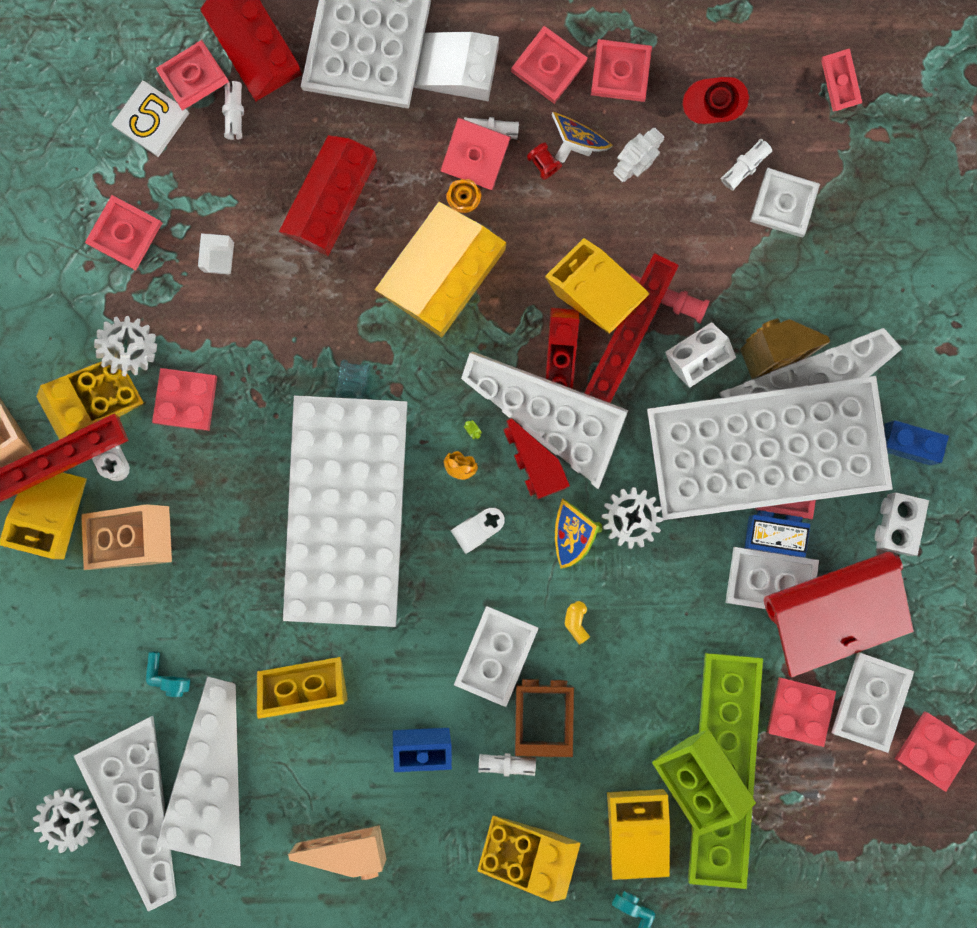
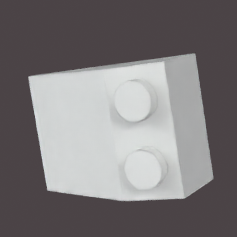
M475 32L424 33L413 88L489 101L499 49V37Z

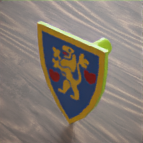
M566 499L561 500L555 523L556 554L561 569L574 566L581 561L590 550L596 534L602 531V524L600 522L592 521Z

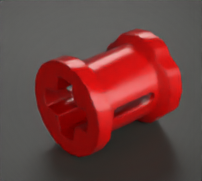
M546 142L539 144L527 155L529 162L533 161L541 172L540 177L543 180L554 175L562 167L561 162L556 161L548 151Z

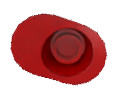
M716 77L696 81L684 94V113L690 120L698 124L735 120L744 113L748 106V89L742 81L735 77Z

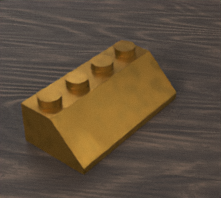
M779 318L762 324L763 327L758 328L757 332L751 334V337L746 339V344L740 348L751 378L755 379L806 359L830 343V339L828 336L788 319L780 322Z

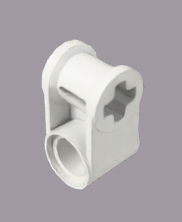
M120 445L92 458L98 473L112 481H121L129 474V463ZM113 462L117 463V465L114 466V470H115V471H114V472H110L109 470H111V469L113 468L112 463H113Z
M488 508L473 518L470 517L450 531L464 553L467 554L487 541V538L497 533L503 527L505 517L499 509ZM487 513L499 515L500 519L497 520L498 526L496 528L492 525H485Z

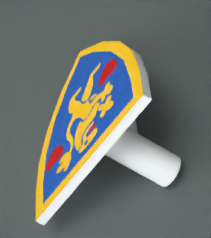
M552 112V117L563 140L555 156L558 161L564 163L571 150L590 156L592 151H607L612 148L613 145L589 127L564 115Z

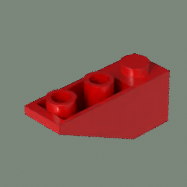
M551 308L545 379L573 389L579 312L575 309Z
M512 418L506 420L507 428L503 430L509 445L514 443L518 453L514 455L519 470L525 469L529 479L524 482L530 496L535 495L537 500L569 488L570 485L559 459Z

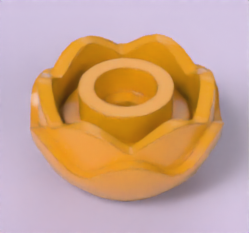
M470 179L456 180L451 183L446 194L447 202L453 210L459 213H469L479 205L481 191L474 181ZM466 195V198L462 199L461 196Z
M455 451L452 454L448 453L444 459V467L447 473L454 478L466 480L477 472L478 463H475V459L472 456H464L461 452Z

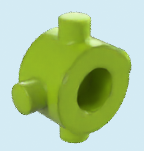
M473 420L465 422L463 427L473 440L475 438L479 439L482 432Z

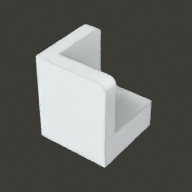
M201 233L198 267L205 273L230 274L234 248L233 240L226 235Z

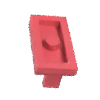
M850 48L823 56L821 62L833 112L861 104L862 99Z

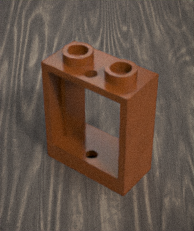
M522 679V684H516L515 756L573 757L574 687L567 685L568 680H550V685L539 684L538 679ZM523 693L565 694L564 742L522 741Z

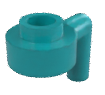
M150 651L148 654L146 683L149 686L160 687V690L166 691V696L182 697L183 692L189 691L190 679L177 676H158L160 652Z
M624 891L622 895L616 893L612 905L630 916L642 918L638 928H651L655 919V912L638 903L640 898L627 891Z

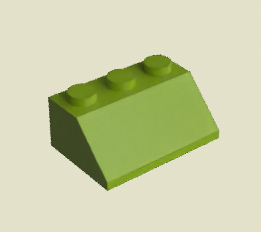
M709 729L688 737L652 761V764L698 836L741 821L756 804Z

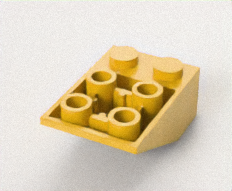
M585 238L545 276L557 297L609 334L649 295L647 290L602 249Z
M101 361L40 385L36 397L59 440L115 413L121 417L141 406L144 402L128 373L126 376H122V370L117 369L113 374L111 373V365L103 368Z
M62 472L17 494L5 520L0 538V546L51 559L64 560L87 478Z
M664 789L607 792L612 880L670 877L668 794Z
M494 815L491 819L477 871L551 902L566 899L581 843L554 832Z

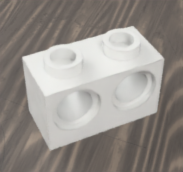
M712 322L665 352L673 372L689 388L736 358L729 338Z
M900 493L888 494L881 504L880 512L883 514L881 525L877 526L875 532L876 548L907 556H917L929 500ZM900 503L905 504L908 510L904 518L898 513ZM895 530L899 531L902 536L899 545L894 544L892 541V533Z

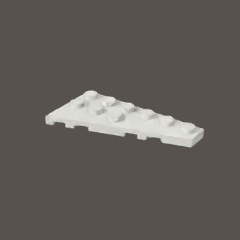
M882 328L851 342L770 372L762 377L747 381L734 388L724 390L719 395L722 398L870 377L902 348Z
M470 352L461 379L484 398L491 400L502 409L504 414L509 418L512 417L530 435L555 455L558 454L571 465L572 469L577 473L580 472L591 481L592 485L599 489L628 410L476 352Z
M207 676L156 846L241 866L236 685L232 682Z
M151 716L74 756L148 912L177 896L171 850L156 846L166 810L154 717Z

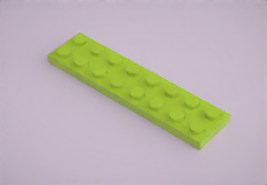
M705 653L699 733L709 729L753 797L763 658ZM753 807L741 821L698 836L692 826L688 873L689 884L747 889Z

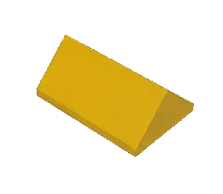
M341 657L257 671L258 719L340 705L348 700Z

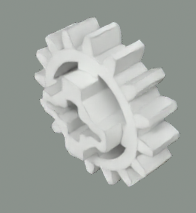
M652 128L644 136L639 133L633 140L627 143L617 157L620 162L614 169L613 174L622 182L631 178L633 174L639 177L642 172L652 165L653 161L660 154L658 148L663 142L664 136L656 128Z
M129 316L125 317L124 322H120L118 317H114L113 325L104 322V330L98 329V339L94 340V348L97 349L96 358H103L101 366L104 368L111 365V373L113 374L117 369L122 370V376H126L127 370H131L134 375H137L138 367L147 370L148 362L154 361L155 354L153 353L157 351V344L154 343L155 334H148L150 326L145 325L141 327L140 319L132 323ZM125 339H127V345H129L127 353L124 352L123 347Z
M634 487L631 488L630 494H627L625 489H621L620 498L613 494L610 496L613 504H604L603 507L609 511L608 514L601 515V518L608 520V524L602 528L603 530H611L608 536L609 539L619 538L617 541L618 546H621L626 541L628 549L633 548L634 542H637L639 547H644L643 539L652 542L654 538L651 533H660L661 530L656 526V523L662 522L663 518L657 517L656 513L662 510V508L652 505L656 498L652 497L648 500L646 498V490H643L638 495ZM625 500H634L631 507L624 508L618 506ZM644 506L647 507L650 513V520L645 518ZM636 510L635 517L639 521L638 523H632L628 527L629 519L625 515ZM613 516L619 518L621 524L619 531L614 524ZM640 528L645 530L640 536L629 537L634 529Z
M73 788L66 789L65 793L58 789L54 791V796L49 794L44 797L46 804L41 803L37 805L36 809L41 814L34 816L33 820L39 822L40 826L36 827L34 832H42L43 836H41L39 842L48 840L49 850L58 845L59 853L66 851L67 847L71 852L78 849V844L84 846L88 843L87 837L95 834V831L90 827L95 826L99 822V820L92 818V815L98 809H90L89 804H91L93 799L83 800V791L74 795ZM51 809H52V810H53V815H52L51 819H49V814H50V811H51ZM62 817H64V818H68V817H69L70 823H68V822H64V823H63ZM83 821V827L81 831H79L78 826L80 822Z

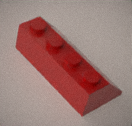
M206 0L200 8V11L255 102L302 75L298 62L260 0Z
M328 135L279 233L329 256L377 162L375 150L350 138Z

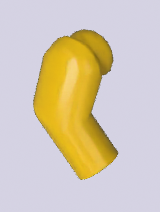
M576 601L567 608L565 626L580 645L590 636L581 625L583 614L587 613V607L583 602Z

